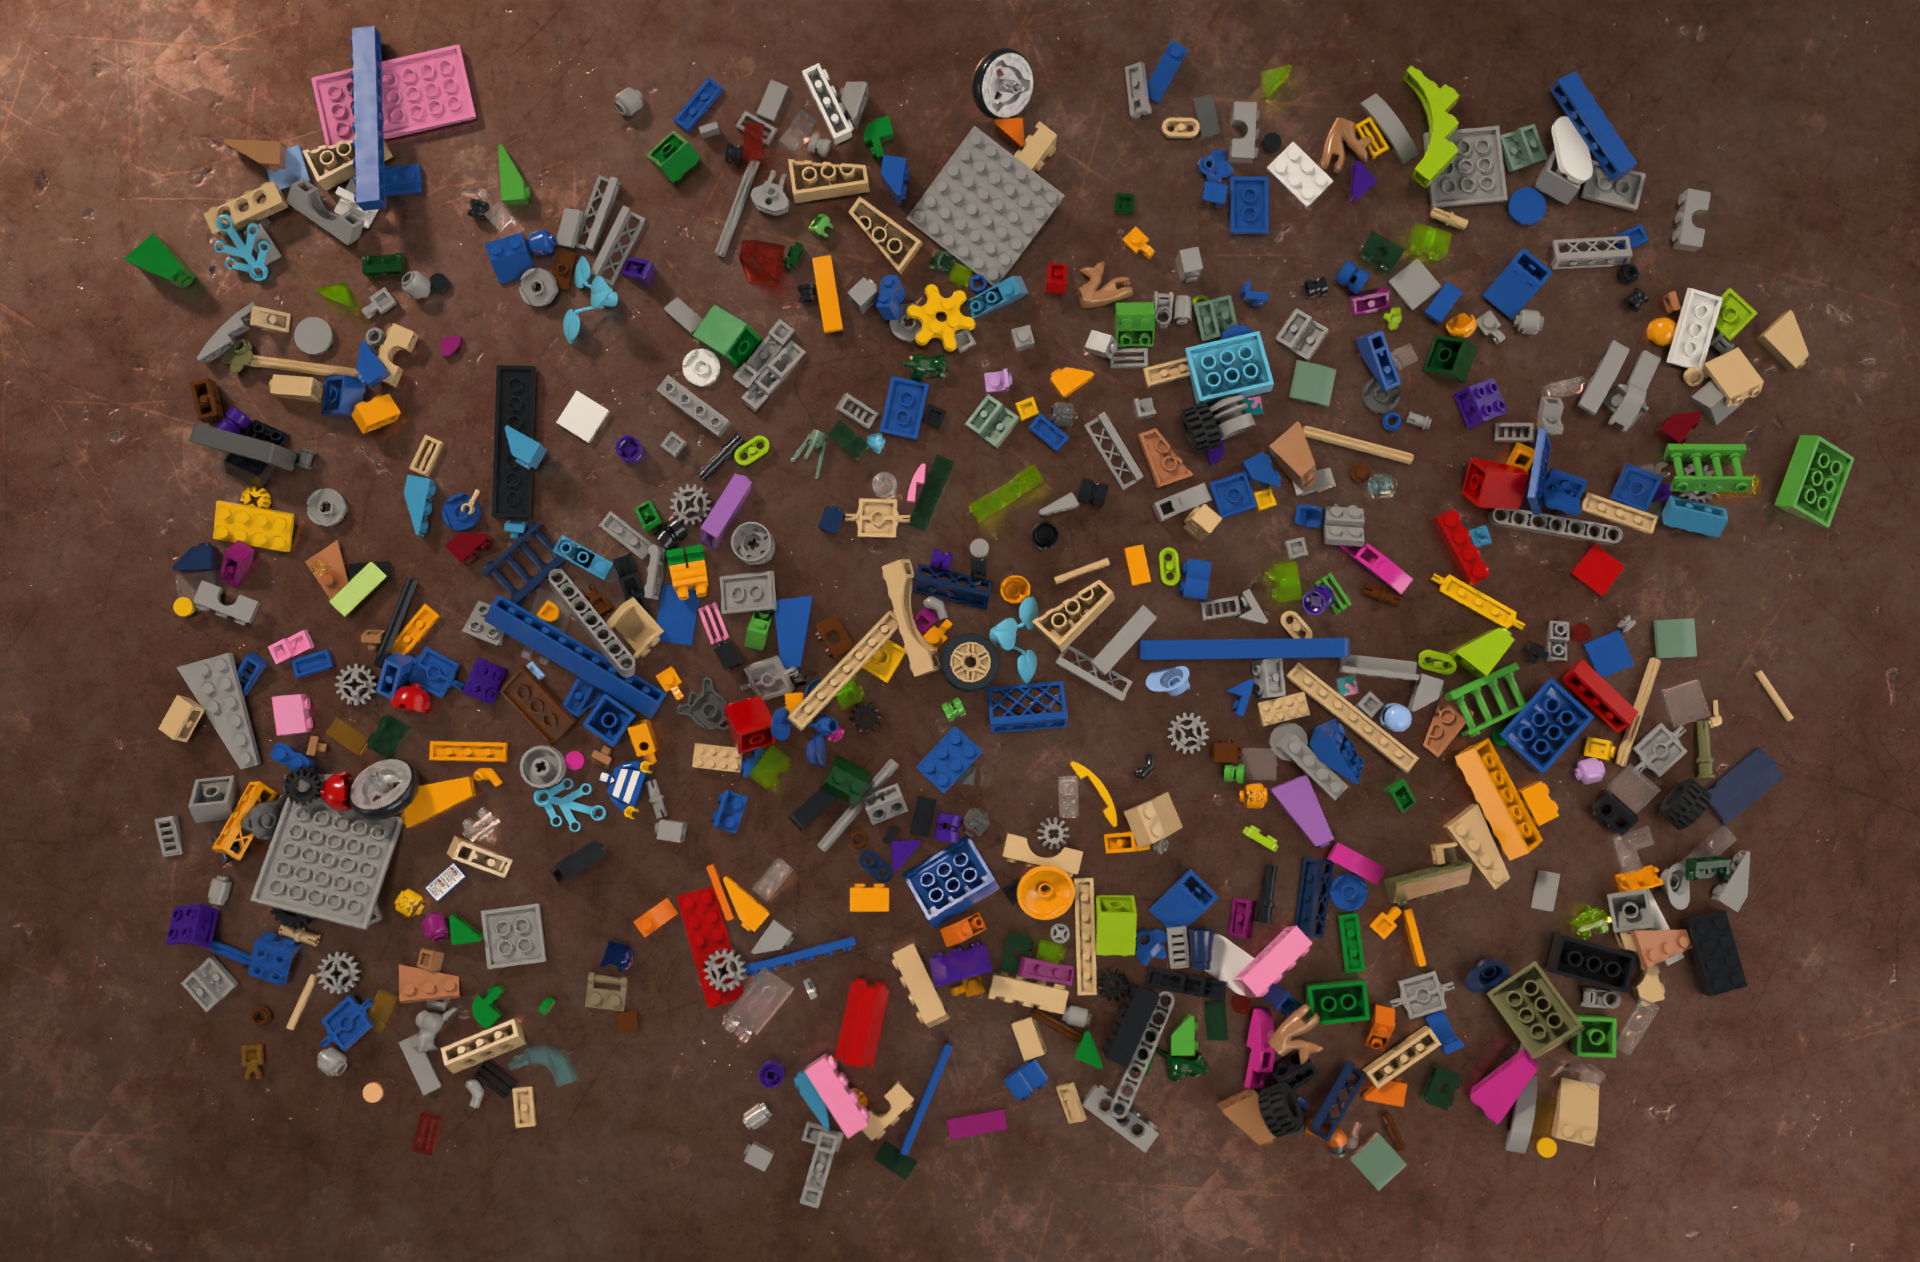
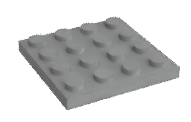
M1499 126L1456 130L1448 141L1453 142L1457 149H1459L1457 156L1428 186L1431 209L1434 207L1442 208L1506 202L1508 198ZM1429 132L1423 134L1425 153L1429 142Z

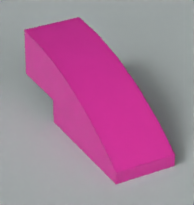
M1339 842L1334 843L1327 857L1329 861L1375 885H1378L1386 869Z

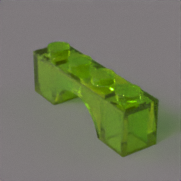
M1032 464L1000 488L984 495L969 505V509L980 524L1042 484L1044 479L1035 465Z

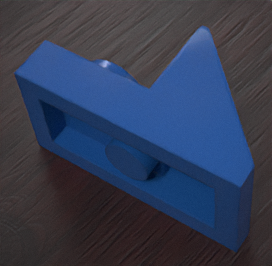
M1249 679L1225 691L1239 696V699H1235L1232 710H1235L1234 715L1244 717L1255 682L1254 679Z

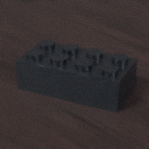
M1717 909L1681 919L1683 929L1687 930L1693 947L1689 950L1702 994L1711 997L1747 987L1726 911Z
M1555 933L1545 971L1627 993L1637 956Z
M1136 982L1134 986L1131 985L1126 995L1128 1000L1126 1004L1122 1003L1118 1012L1120 1014L1118 1022L1114 1021L1110 1030L1112 1035L1110 1039L1105 1040L1102 1047L1104 1050L1103 1054L1107 1059L1126 1068L1129 1067L1160 998L1157 992Z

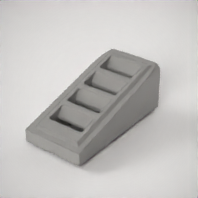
M848 393L843 395L835 408L837 412L868 430L879 414ZM847 401L851 402L845 410L844 406L847 403ZM856 405L857 408L855 409L854 413L851 414L850 411L852 410L853 406ZM863 409L864 411L862 415L860 416V418H857L856 416L858 415L859 411ZM867 413H870L871 415L865 423L863 420Z
M1495 423L1494 442L1534 444V423ZM1501 428H1504V437H1500ZM1508 428H1512V437H1508ZM1516 429H1520V437H1516ZM1524 429H1528V437H1524Z
M1070 492L1040 509L1038 514L1039 516H1046L1079 507V503L1074 494Z
M1240 596L1200 602L1203 621L1242 615ZM1231 601H1234L1236 612H1232ZM1223 602H1226L1228 613H1224ZM1216 603L1219 605L1220 614L1218 615L1216 613ZM1210 604H1211L1212 616H1209V613H1208V607H1207V605H1210Z
M169 816L155 819L163 857L184 854L179 817ZM171 823V826L164 827V824ZM165 831H173V834H165ZM174 838L175 842L167 843L166 839ZM175 845H176V848H177V849L168 850V848H167V847H169V846H175Z
M1186 926L1167 928L1170 968L1190 967ZM1182 934V937L1172 938V935ZM1183 942V944L1172 945V943ZM1183 950V952L1173 953V951Z

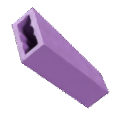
M734 474L700 528V543L715 551L717 550L751 490L752 482H750L749 478L744 475Z
M1307 775L1299 776L1269 789L1271 795L1313 846L1323 848L1330 845L1329 841L1334 838Z

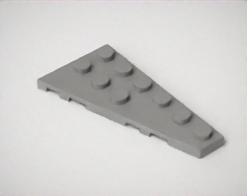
M226 653L177 667L199 704L205 708V714L239 768L246 769L262 764L233 654Z

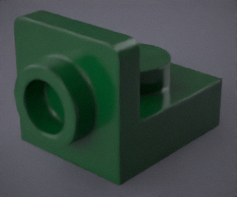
M795 242V245L790 247L788 252L789 259L778 255L777 260L780 266L787 270H791V268L797 269L804 250L803 244Z

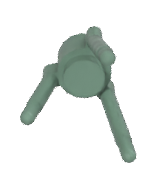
M813 429L790 462L793 463L808 443L810 446L804 456L805 460L808 459L813 448L819 449L821 446L815 479H818L825 447L828 443L825 441L827 435Z

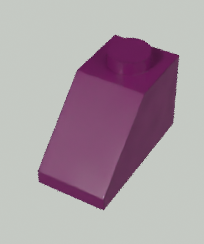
M239 540L224 552L219 579L236 588L252 564L255 549Z

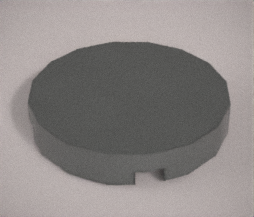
M1375 377L1370 379L1362 390L1364 406L1375 414L1391 412L1400 400L1398 386L1384 391Z

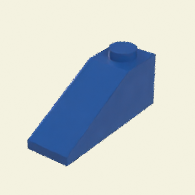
M1173 40L1168 45L1147 84L1148 99L1156 104L1160 102L1188 51L1187 48Z
M1383 330L1369 332L1356 338L1362 358L1382 389L1387 391L1400 385L1401 381Z

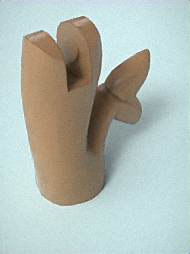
M1336 118L1324 146L1321 168L1326 170L1330 159L1336 160L1333 173H1339L1342 170L1345 162L1343 140L1366 163L1368 158L1366 147L1371 142V136L1358 140L1355 136V123L1344 118Z
M1105 262L1098 263L1094 268H1082L1080 272L1090 278V281L1078 288L1081 307H1100L1131 297L1134 293L1131 287H1127L1130 285L1129 277L1115 278L1100 290H1097L1102 280Z
M1307 1004L1302 1005L1293 1012L1268 1040L1269 1045L1282 1057L1293 1050H1299L1301 1064L1308 1060L1310 1053H1317L1323 1050L1322 1046L1312 1042L1292 1039L1294 1036L1310 1031L1319 1022L1320 1017L1317 1013L1310 1017L1306 1023L1301 1020L1310 1009Z

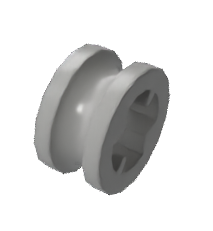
M1627 615L1618 623L1617 627L1622 628V632L1626 633L1636 624V621L1631 620V616Z

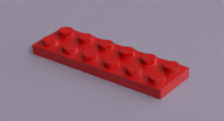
M710 886L677 896L708 1009L746 998L743 984L740 986L735 985V989L732 991L728 987V990L723 992L722 987L719 990H715V984L709 985L711 979H705L708 972H704L703 969L708 967L705 961L711 960L709 955H716L715 951L717 950L723 952L725 948L728 949V953L733 950L714 887ZM721 957L716 961L723 962L726 957ZM726 966L723 967L724 974L728 973ZM727 978L725 983L732 982L734 978Z

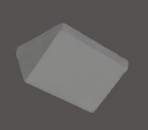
M1712 379L1690 397L1715 426L1742 404L1727 407L1725 405V396Z
M1647 888L1607 894L1614 932L1654 927Z

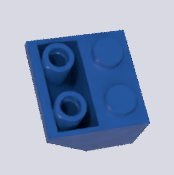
M883 155L881 183L895 203L901 205L902 200L906 199L907 183L905 181H909L910 165H907L906 158Z

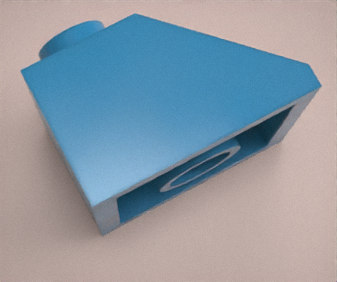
M506 425L505 432L512 455L517 458L515 462L528 470L531 467L537 469L547 449L535 440Z

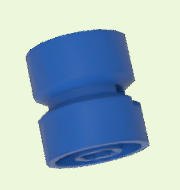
M1347 260L1334 281L1342 286L1347 285L1348 290L1357 295L1370 276V273L1362 268L1358 270L1356 264ZM1353 274L1357 277L1355 282L1350 280Z

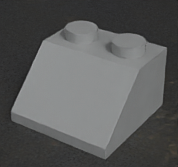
M1554 150L1539 174L1534 187L1554 197L1557 201L1568 205L1580 189L1581 184L1569 181L1566 178L1567 175L1561 173Z
M235 776L195 780L188 806L195 823L228 820L237 805Z

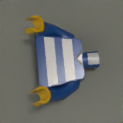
M632 760L622 763L620 767H615L613 774L606 771L601 773L599 782L609 785L607 793L610 794V800L618 810L630 819H635L632 817L633 811L639 812L634 807L638 805L648 773L653 772L649 771L648 767L650 764L654 765V762Z

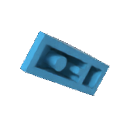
M799 1071L797 1077H794L796 1089L800 1090L801 1096L823 1127L830 1129L827 1105L805 1071Z

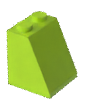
M1496 628L1449 651L1448 655L1453 656L1457 663L1477 678L1486 677L1515 639L1511 637L1512 633L1507 629Z
M1095 895L1096 955H1120L1123 957L1135 955L1137 910L1134 895Z

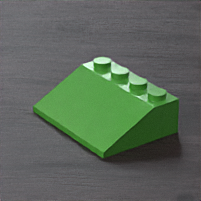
M1800 435L1775 506L1787 513L1829 528L1854 457L1820 436Z

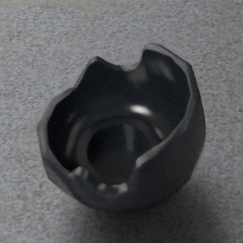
M1040 521L1031 529L1030 538L1034 546L1044 550L1055 546L1059 540L1060 533L1057 526L1051 521Z

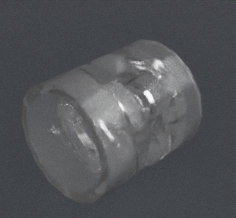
M888 472L877 474L872 481L874 494L879 499L893 498L897 492L895 477Z

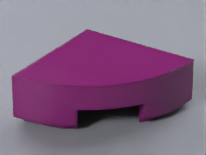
M460 336L441 338L443 358L451 356L460 347L462 340Z

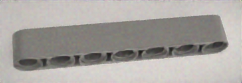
M1495 508L1488 514V521L1494 526L1592 543L1612 545L1620 542L1623 537L1622 530L1617 526L1543 513L1533 515L1531 511L1520 509ZM1496 511L1502 514L1501 521L1495 518ZM1515 515L1521 518L1520 524L1514 521ZM1534 518L1539 520V527L1533 525ZM1553 521L1558 524L1557 531L1552 528ZM1572 524L1577 528L1576 534L1570 530ZM1590 528L1596 531L1595 537L1590 535ZM1609 531L1614 533V540L1608 537Z
M561 569L550 571L548 575L549 587L616 671L622 677H631L635 673L634 657L566 573ZM558 578L562 580L561 582L553 581L554 579ZM566 593H573L570 597L565 596ZM577 607H584V608H585V609L582 610V611L576 610ZM589 621H595V622H596V624H594V625H589V624H587V623H588ZM601 635L608 636L607 639H600L598 637ZM613 649H617L620 652L617 654H613L610 651ZM630 664L631 667L623 668L622 665Z
M1165 991L1159 994L1160 998L1167 996L1170 1004L1163 1006L1159 998L1129 1067L1125 1069L1109 1108V1112L1114 1118H1123L1129 1112L1174 1006L1175 999L1170 992ZM1154 1014L1161 1015V1024L1154 1023ZM1149 1031L1154 1034L1153 1042H1148L1145 1039L1146 1032ZM1141 1049L1147 1053L1145 1060H1140L1137 1057V1052ZM1133 1067L1139 1071V1076L1136 1079L1132 1078L1129 1074L1130 1069ZM1123 1086L1131 1088L1132 1093L1129 1097H1125L1122 1094ZM1116 1104L1123 1106L1124 1112L1122 1115H1117L1114 1112Z

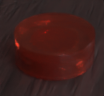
M1578 623L1571 628L1570 635L1576 642H1585L1591 636V629L1585 623Z
M1240 994L1236 995L1231 1002L1233 1010L1238 1014L1248 1013L1252 1006L1251 1000L1247 996Z

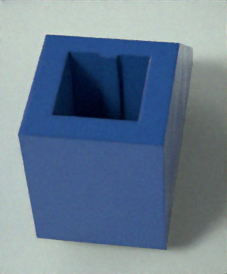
M1264 451L1242 462L1241 466L1246 471L1250 482L1273 489L1281 486L1280 482L1282 479L1277 471L1274 472L1271 466L1273 464L1268 454L1265 455Z

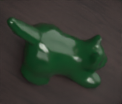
M912 354L909 356V360L902 361L903 366L910 368V378L913 381L920 382L927 376L941 379L948 376L945 370L949 364L946 361L945 355L927 357L923 354Z
M1156 1048L1159 1056L1167 1059L1168 1078L1173 1082L1182 1081L1188 1075L1199 1077L1210 1072V1069L1206 1068L1208 1063L1202 1057L1201 1052L1194 1059L1188 1060L1181 1057H1173L1160 1048Z

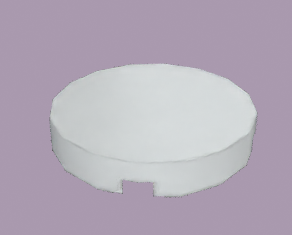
M708 349L692 350L683 360V374L688 382L695 386L704 387L711 385L720 375L721 366L719 359Z

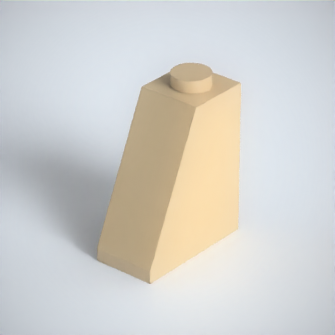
M1791 309L1783 313L1757 338L1788 372L1793 369L1799 370L1806 363L1805 359L1809 356Z
M273 374V379L269 382L270 393L276 397L321 403L324 384L315 378Z

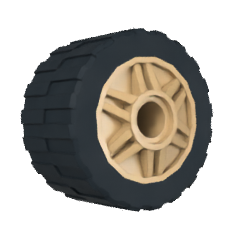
M969 633L955 637L947 644L942 654L941 665L943 674L950 685L964 692H976L992 683L998 673L1000 661L996 647L989 639L979 634ZM972 658L975 660L976 665L969 668L965 665V660Z

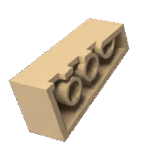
M1040 121L1035 126V134L1033 136L1029 134L1022 146L1023 150H1017L1014 154L1018 160L1034 172H1039L1045 164L1043 162L1047 156L1051 157L1056 151L1057 134Z
M344 140L338 141L337 144L319 146L318 149L311 151L309 149L303 150L317 182L325 191L356 175V169L353 164V158L355 157L353 140L346 142ZM384 140V161L392 158L393 155Z
M788 159L795 203L870 192L866 165L845 163L838 165L831 164V162L813 163L807 160L801 162L795 161V159Z
M859 196L849 210L850 215L901 275L923 243Z
M1098 580L1078 592L1076 596L1063 601V604L1050 609L1045 615L1032 620L1035 629L1062 653L1115 600L1114 593L1101 580Z
M1000 969L992 973L987 994L988 998L995 999V997H999L1004 1002L1014 1003L1016 1001L1023 1006H1037L1041 1010L1064 1014L1069 994L1068 989H1065V985L1054 983V986L1046 984L1047 981L1036 979L1035 981H1030L1027 978L1018 976V974H1016V977L1010 976L1008 971Z

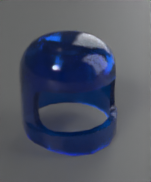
M609 940L599 968L605 969L607 964H612L618 967V972L628 970L633 961V949L627 944Z

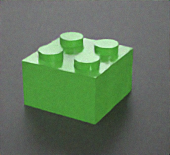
M1575 1014L1583 1025L1584 1030L1570 1039V1053L1582 1057L1616 1058L1617 1018L1603 1015Z

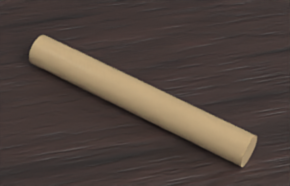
M1108 558L1056 576L1054 580L1057 585L1108 566L1110 563Z
M1759 670L1754 673L1786 721L1792 720L1794 717L1763 671Z
M310 974L286 1026L287 1029L294 1030L318 978L316 974Z

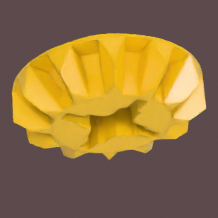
M252 486L247 487L241 493L240 504L257 507L255 504H250L252 496L259 498L257 501L259 508H270L271 497L266 489Z

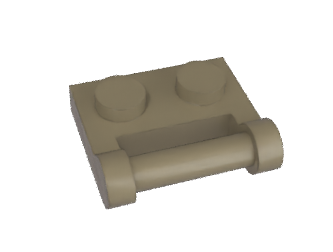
M589 972L585 1007L624 1011L628 976L615 977ZM595 982L620 985L621 988L620 990L594 986Z

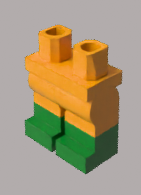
M703 545L685 547L688 568L683 547L666 550L673 588L679 600L688 599V590L692 589L696 590L697 597L707 596L709 583Z

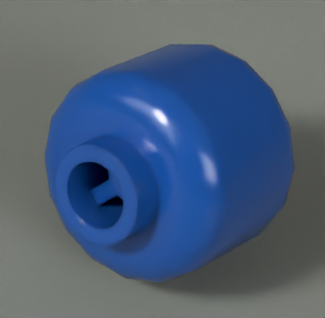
M542 229L531 232L526 239V245L530 253H533L535 256H543L553 252L556 238L548 230Z

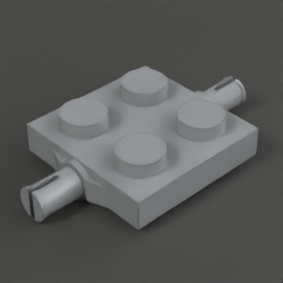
M778 655L747 665L744 668L748 676V682L742 683L740 688L743 692L753 689L758 697H762L763 701L790 693L795 689L789 676L798 674V669L796 670L795 666L785 669Z
M1662 723L1656 725L1632 747V750L1641 761L1633 768V771H1636L1635 773L1639 775L1645 768H1648L1656 777H1661L1688 752L1679 740V737L1687 730L1680 725L1678 729L1671 732Z
M1432 970L1397 981L1400 998L1389 1000L1391 1008L1403 1005L1408 1019H1414L1446 1009L1444 992L1455 989V986H1452L1454 985L1452 981L1441 984L1437 978L1436 971Z

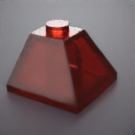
M742 240L739 260L748 283H779L785 251L784 245L759 240Z

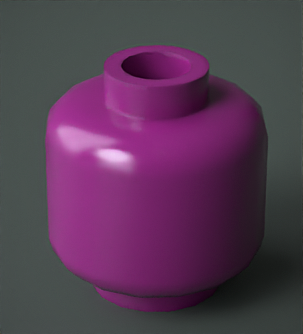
M437 912L428 913L421 923L426 939L432 940V942H439L445 939L450 931L445 915L437 914Z

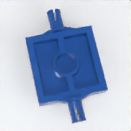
M425 646L422 654L417 659L409 654L405 655L413 659L412 672L407 679L409 682L421 684V688L440 698L444 697L451 686L460 691L463 690L462 687L465 684L455 679L461 664Z
M348 995L321 1020L328 1034L320 1042V1044H323L321 1046L327 1048L334 1041L342 1051H347L374 1026L366 1012L374 1005L373 1000L368 998L360 1005L353 995Z

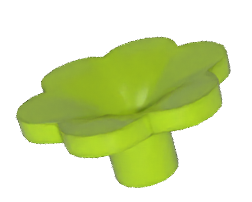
M1399 307L1392 308L1390 314L1385 313L1384 320L1388 322L1389 330H1396L1402 320L1401 308Z

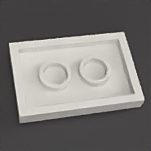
M1294 142L1266 168V171L1305 209L1333 182Z

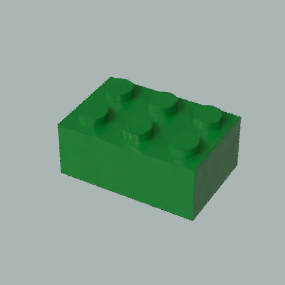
M1352 979L1304 984L1305 1001L1310 1007L1307 1012V1020L1315 1013L1320 1017L1317 1025L1370 1020L1365 980Z

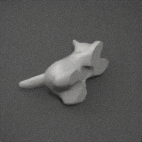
M450 1008L443 1015L429 1013L426 1010L420 1012L416 1016L415 1021L419 1027V1032L412 1040V1049L417 1048L418 1053L438 1050L434 1045V1038L441 1030L444 1021L456 1012L457 1008Z

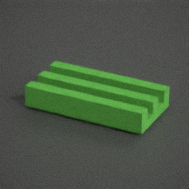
M1331 572L1314 583L1317 586L1323 582L1324 585L1330 587L1334 592V600L1340 607L1337 609L1334 604L1330 606L1335 615L1352 605ZM1327 579L1330 580V582L1332 583V585L1335 587V589L1337 590V592L1339 593V595L1341 596V598H1342L1343 601L1345 602L1344 605H1343V603L1341 602V600L1339 599V597L1337 596V594L1335 593V591L1332 589V587L1330 586V584L1328 583Z

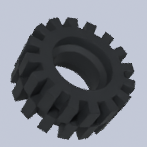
M297 767L296 771L291 770L290 775L287 774L284 782L286 796L289 797L291 802L294 800L295 804L298 805L299 802H302V805H306L307 801L309 804L312 803V799L316 800L321 793V779L318 777V773H314L311 768L307 770V767H303L302 770H300V767ZM299 780H307L311 787L305 792H300L296 790L295 784Z

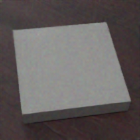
M1418 258L1387 282L1411 312L1442 287Z

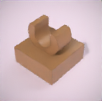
M365 630L361 634V642L368 643V651H376V648H379V643L383 640L385 630Z
M309 734L305 754L314 756L315 750L325 752L327 744L318 742V736Z
M604 745L601 752L594 750L591 755V763L608 771L612 764V758L609 757L611 748Z

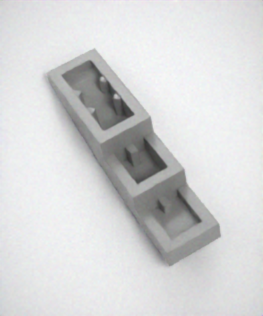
M254 302L250 303L225 322L208 340L196 357L198 361L207 364L230 348H233L236 342L234 338L250 329L247 321L251 320L252 306L258 305Z
M791 340L767 365L764 372L754 381V384L740 400L756 412L783 382L806 352Z
M1615 340L1610 343L1605 356L1599 362L1578 403L1580 408L1592 415L1596 414L1630 351L1629 348Z
M1143 605L1092 660L1091 664L1105 676L1157 617Z

